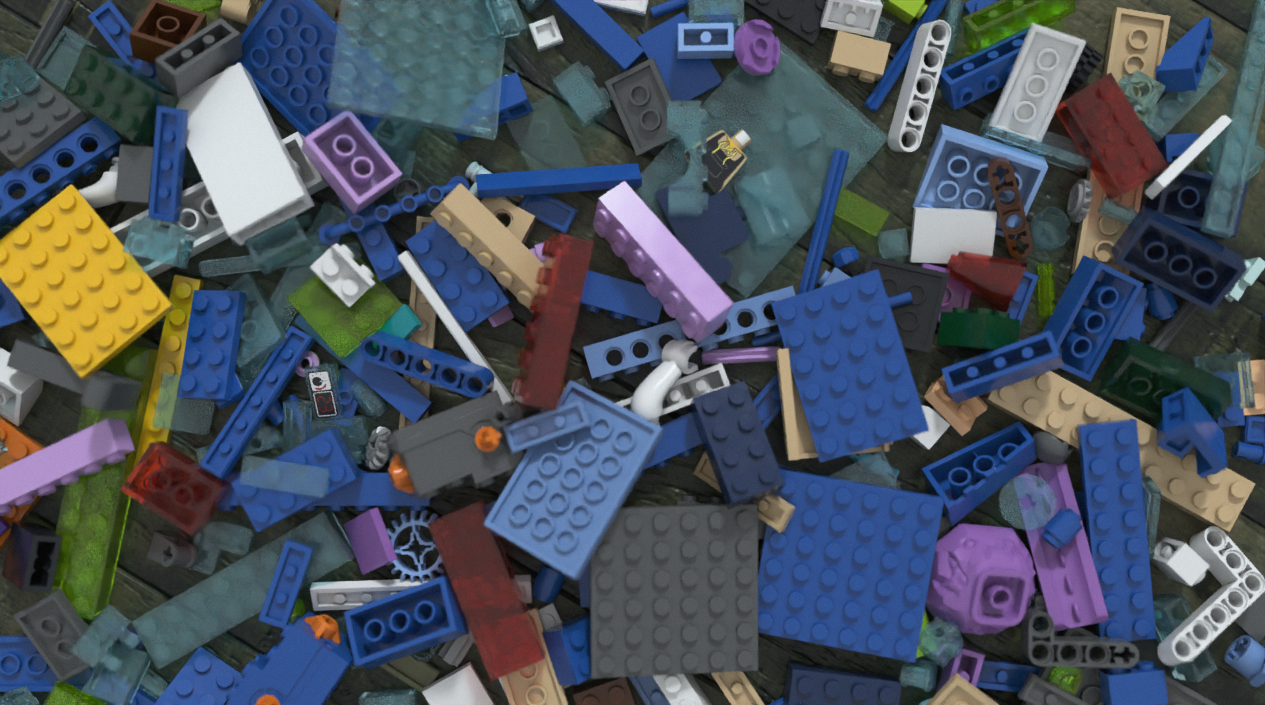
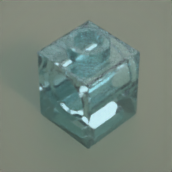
M1136 70L1128 76L1125 74L1119 80L1115 88L1118 92L1114 100L1143 115L1153 109L1166 86ZM1133 86H1137L1140 89L1141 97L1134 94Z

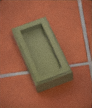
M415 653L380 665V667L421 693L424 687L434 682L441 671Z

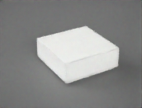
M554 15L529 24L538 52L564 43Z

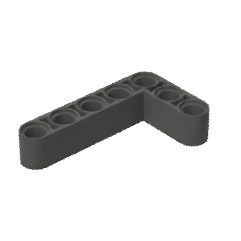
M18 338L14 342L7 362V366L83 394L81 404L102 411L133 410L143 384L140 381L102 367L90 375L88 379H82L61 352Z

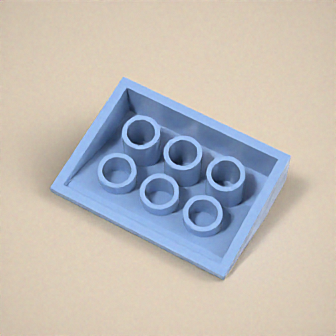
M941 124L930 150L912 207L997 211L987 175V166L992 159L1003 157L1008 159L1013 167L1026 216L1046 174L1048 165L1042 156ZM1002 165L996 167V172L993 173L998 174L1000 183H1005L1006 180L1003 172L1007 169H1003ZM1004 190L1000 193L999 200L1005 203L1013 200L1015 193L1012 190ZM997 211L995 234L1004 237ZM1011 215L1006 219V225L1009 227H1016L1021 222V217L1018 215Z

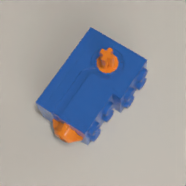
M311 611L307 612L303 617L298 615L292 623L290 622L280 635L282 639L277 646L274 645L264 655L259 653L253 662L250 661L241 673L243 678L238 684H234L225 698L229 700L226 705H325L354 662L349 637L339 631L338 623L328 615L317 616Z

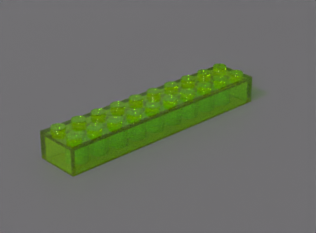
M129 344L102 366V368L143 383L133 410L102 411L82 405L77 433L106 419H124L135 450L124 455L125 459L114 464L106 463L101 466V471L90 475L83 474L79 476V481L65 485L56 528V534L62 537L52 591L43 592L42 598L60 588L81 618L95 620L107 614L133 490L130 487L158 349Z

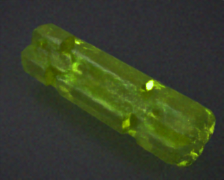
M1053 263L1038 264V275H1040V279H1038V300L1041 301V304L1038 305L1039 315L1051 316L1055 309V304L1052 302V300H1055V281L1052 278V274H1054Z

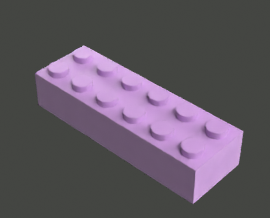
M624 181L601 196L598 200L593 221L596 233L600 237H605L611 244L613 252L626 261L631 273L635 277H640L646 284L650 295L655 298L657 297L661 301L666 313L670 317H675L681 324L685 335L693 338L698 344L720 328L733 302L630 186Z

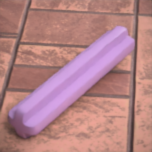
M773 346L712 349L701 352V361L704 365L776 361L775 351L781 348Z

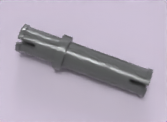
M534 393L515 402H506L501 408H497L492 412V414H497L492 416V421L497 426H504L509 422H518L523 416L540 410L543 405L539 404L543 403V399L539 394Z

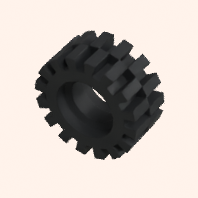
M1087 43L1064 92L1068 95L1074 93L1088 79V76L1093 73L1102 60L1103 55Z

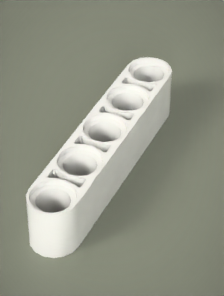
M944 20L922 24L916 33L887 138L888 146L894 152H913L921 144L951 38V28ZM933 28L936 31L935 40L933 39L931 34ZM925 54L929 59L928 66H926L924 63ZM918 81L921 83L920 93L917 91L916 88ZM910 108L914 110V117L912 120L909 117ZM903 134L907 138L905 146H903L901 141Z

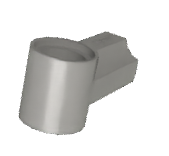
M467 608L464 612L470 634L447 641L438 653L445 662L456 667L462 662L473 642H477L485 629L484 625L488 623Z

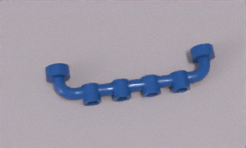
M455 176L444 186H431L425 193L414 197L407 195L400 202L389 206L380 205L375 211L362 216L352 215L348 221L338 225L332 223L324 224L319 230V239L323 244L332 246L340 241L343 234L351 231L360 232L365 226L376 222H387L392 216L403 212L411 213L417 207L427 203H438L460 183L469 191V182L462 176Z

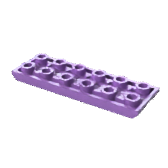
M1064 461L1059 465L1042 462L1027 466L1014 476L1011 481L1031 556L1033 557L1046 612L1054 621V632L1109 621L1084 526L1066 547L1062 546L1059 550L1052 547L1041 537V534L1044 532L1043 527L1060 508L1065 511L1070 508L1080 516L1066 462Z

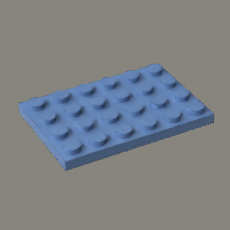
M570 380L553 409L583 398L592 425L530 447L483 525L578 581L665 431L656 424Z

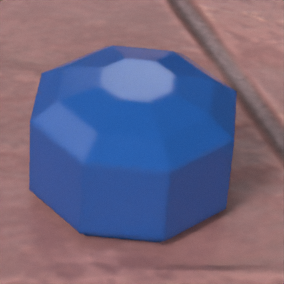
M845 247L835 252L831 257L836 268L843 267L860 258L856 247Z

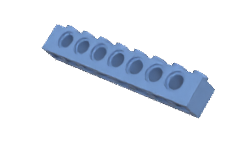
M793 286L733 303L724 321L726 326L724 334L716 335L712 333L700 343H694V345L698 346V348L702 347L704 352L718 348L717 342L728 339L729 344L745 340L743 334L754 332L756 337L771 332L769 327L778 324L776 318L769 320L764 316V308L766 305H771V303L796 296ZM742 312L748 313L752 319L751 325L747 328L741 327L737 322V317ZM674 320L583 347L592 379L598 377V381L602 382L615 378L613 373L624 370L625 375L640 371L639 365L650 362L651 367L660 365L662 363L663 351L659 346L660 337L669 335L673 340H686L681 324ZM635 344H646L648 355L644 358L635 357L632 352ZM612 350L619 351L623 357L622 362L617 366H611L607 362V354Z

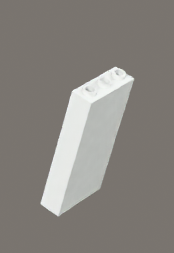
M240 62L234 66L227 67L223 72L207 79L179 99L174 97L167 101L169 107L189 110L186 145L228 236L239 245L252 240L314 206L251 75Z

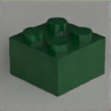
M953 307L952 312H941L937 345L991 352L1018 342L1020 320L1009 318L1010 313L992 312L991 309L975 308V311H970L967 308Z

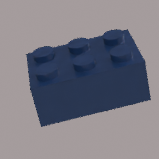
M1168 164L1155 169L1152 183L1171 165ZM1184 168L1153 199H1148L1147 206L1203 236L1220 240L1237 237L1249 183Z

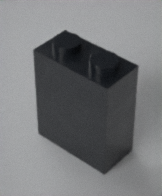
M12 522L1 576L21 591L51 592L62 537L42 524Z

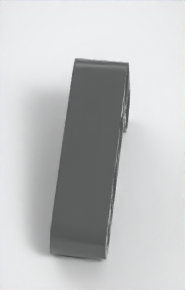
M1029 608L1021 620V650L1023 655L1035 665L1130 668L1136 665L1139 660V651L1136 646L1122 638L1054 636L1053 619L1038 608ZM1038 616H1042V625L1037 629H1033V620ZM1041 644L1043 648L1041 654L1033 657V648ZM1066 645H1070V653L1066 657H1061V649ZM1093 646H1098L1097 655L1090 658L1089 650ZM1125 649V653H1120V657L1110 652V650L1113 652H1123Z

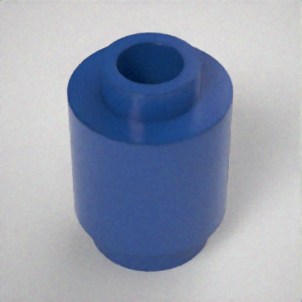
M1154 282L1145 284L1144 287L1147 288L1146 295L1149 299L1148 309L1150 316H1157L1158 320L1175 316L1174 311L1179 308L1174 293Z
M1060 508L1043 527L1044 532L1041 534V537L1057 550L1062 546L1066 547L1083 528L1080 523L1082 518L1070 508L1066 511Z
M542 563L532 586V589H534L532 596L540 601L551 604L553 599L557 598L567 574L550 564Z

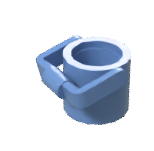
M1248 635L1238 637L1228 647L1224 660L1248 679L1252 686L1259 687L1265 683V644H1259Z

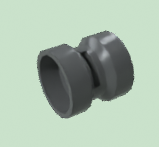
M411 178L399 180L398 185L394 187V196L398 202L407 195L417 196L425 193L423 187Z

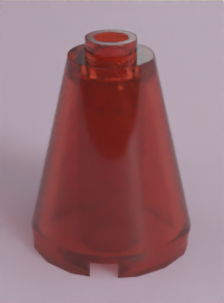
M959 251L957 256L951 255L946 269L950 270L949 277L1000 312H1007L1028 263L1022 260Z

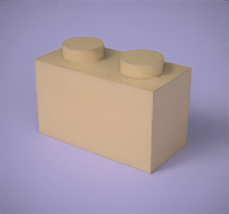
M838 30L833 39L826 68L831 69L832 73L839 76H848V74L859 76L858 79L867 83H873L874 80L879 81L884 74L891 44Z

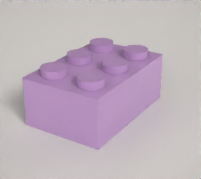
M349 108L303 140L301 151L354 215L398 185L402 176L401 171Z

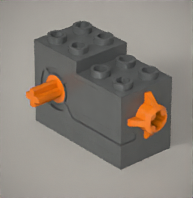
M498 391L483 395L386 436L394 457L388 469L394 487L409 493L410 498L418 496L419 500H423L439 494V487L443 485L445 490L464 483L465 487L473 485L477 489L496 482L494 478L496 475H499V478L514 474L524 454L522 450L512 454L503 430L504 426H497L492 421V416L497 415L492 414V412L503 406Z

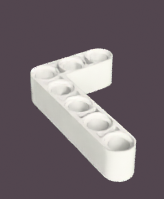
M1211 526L1192 535L1190 538V548L1210 566L1208 570L1222 586L1159 644L1157 649L1158 657L1168 666H1175L1194 659L1265 591V579L1262 574L1219 527Z

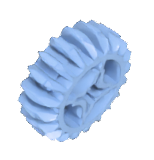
M427 510L421 512L420 518L417 511H411L410 518L406 513L400 515L402 523L396 519L391 522L396 530L392 528L386 529L391 537L390 540L397 556V560L386 565L394 563L396 567L391 570V573L395 574L399 570L402 571L400 575L401 580L410 575V582L413 583L419 576L420 581L423 583L425 578H427V574L430 579L434 580L437 578L436 571L440 574L446 572L442 564L448 566L452 564L453 561L446 555L451 556L456 553L455 549L448 548V545L456 543V539H447L446 536L451 534L453 530L449 528L444 531L441 528L447 523L445 519L438 524L435 522L438 514L434 513L430 519H427ZM420 525L431 529L438 540L427 538ZM411 526L410 542L398 546L401 533L406 527ZM416 539L420 545L427 546L421 551L422 554L419 553V549L410 548L417 543ZM440 548L437 561L433 565L426 567L428 551ZM401 555H410L417 567L407 564Z

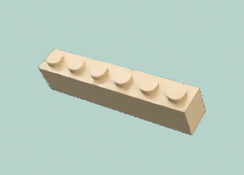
M461 183L430 213L440 226L456 238L461 246L465 247L482 266L486 267L497 278L500 284L513 293L518 301L525 305L549 329L562 321L579 300L564 283Z

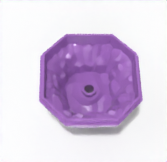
M958 524L936 542L925 606L941 628L977 635L997 634L1007 627L1018 624L1031 604V597L1036 592L1034 584L1036 572L1033 569V557L1013 528Z

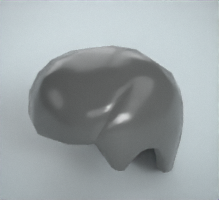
M1037 429L1031 435L1034 439L1036 457L1046 464L1059 465L1066 461L1075 450V447H1068V442H1061L1048 432Z

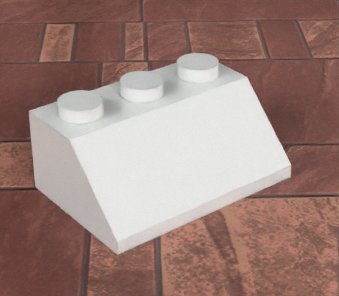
M0 347V416L16 426H20L41 394L44 380L8 367L7 362L11 352H7Z

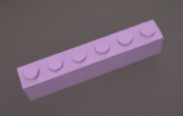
M103 420L0 469V516L11 513V508L14 506L20 507L34 502V497L38 495L45 496L56 492V487L61 484L65 486L79 481V476L83 474L97 473L102 470L101 466L106 463L114 464L125 459L124 455L135 450L125 420Z

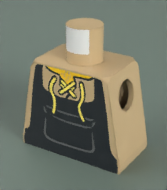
M742 129L732 138L723 130H720L688 149L684 153L683 158L716 194L727 186L746 163L747 157L743 154L742 150L752 140Z

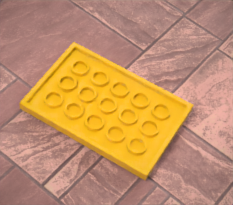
M72 184L0 240V278L82 379H88L90 375L94 374L175 308L167 296Z

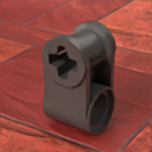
M155 530L147 558L158 562L164 567L179 565L189 569L197 562L198 550L194 544L185 541L175 533Z

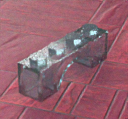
M667 101V135L679 140L689 155V168L685 175L677 182L668 185V217H702L703 209H708V193L702 192V182L707 181V165H702V154H707V137H701V126H706V109H701V101Z

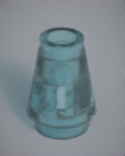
M360 379L356 380L349 387L348 391L366 416H371L373 419L378 418L388 408L389 403Z

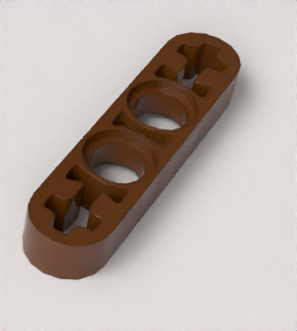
M996 157L988 163L987 175L1005 241L1011 256L1017 259H1024L1032 253L1033 242L1014 170L1008 159ZM1002 165L1003 169H1007L1003 172L1006 180L1005 183H1000L998 174L993 173L996 172V167ZM1004 190H1012L1015 196L1012 201L1005 203L999 200L1000 193ZM1011 215H1018L1021 217V222L1016 227H1009L1006 225V219ZM1020 233L1024 249L1018 250L1015 247L1017 246L1015 234Z

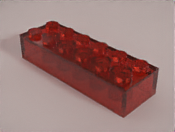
M558 234L551 235L550 239L544 242L542 256H545L543 268L539 267L536 283L539 284L538 293L533 295L531 299L530 311H533L532 320L527 322L525 326L524 338L527 339L525 350L521 349L519 353L518 366H521L519 377L514 378L511 391L515 394L514 399L522 404L556 411L593 246L591 241Z
M481 500L431 521L427 525L490 680L493 681L543 660L546 652L497 532L483 525L489 513L484 501Z

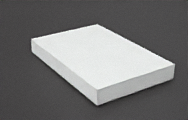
M914 207L909 261L915 263L991 265L997 211Z

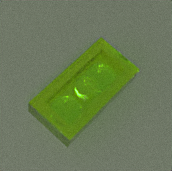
M841 186L835 215L876 237L890 212Z

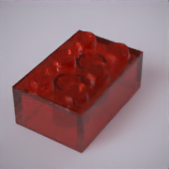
M157 441L149 444L121 488V491L192 536L203 532L232 485L200 467L199 463L166 442Z

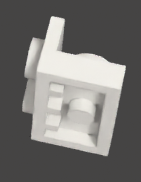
M826 0L820 25L825 28L874 37L883 8L881 0Z
M335 243L309 268L347 307H350L376 283L372 280L374 277L373 273L363 264L359 266L352 259L354 254L344 244L339 246Z

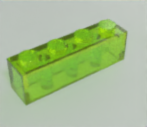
M1075 0L997 1L962 18L964 42L973 53H977L1030 27L1031 23L1047 26L1074 13Z

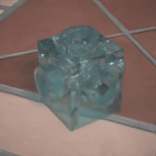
M936 617L932 623L929 622L924 626L921 637L917 641L921 653L944 668L951 658H956L963 649L964 642L960 633L961 630L954 622L948 619L943 621Z

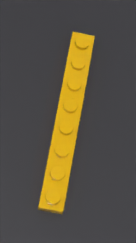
M174 275L169 300L175 308L165 316L130 487L155 492V472L164 471L179 403L178 390L194 290L203 289L204 281Z

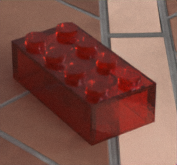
M1112 73L1107 74L1058 104L1056 108L1057 115L1110 200L1124 195L1169 167Z

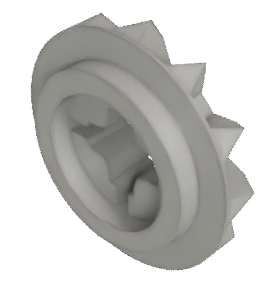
M1079 179L1070 191L1067 213L1072 222L1080 223L1086 218L1087 212L1090 211L1089 207L1092 202L1093 191L1092 184L1087 179Z
M379 426L377 429H374L371 437L368 438L364 458L366 459V466L370 467V469H380L390 456L391 449L386 436L391 434V432L386 427Z

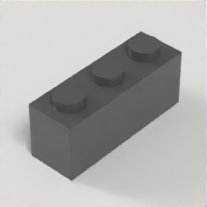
M219 18L155 59L159 83L179 99L243 56L240 33L222 18Z

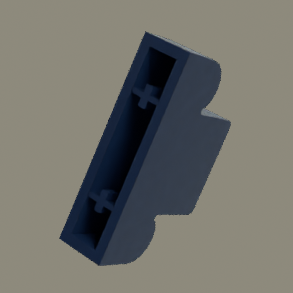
M684 181L676 182L656 192L654 197L674 237L718 286L726 282L732 274V265L727 258L720 255L745 243L750 237L743 223L746 220V216L741 206H735L727 190L720 191L698 203H694L696 197L695 189L691 184Z

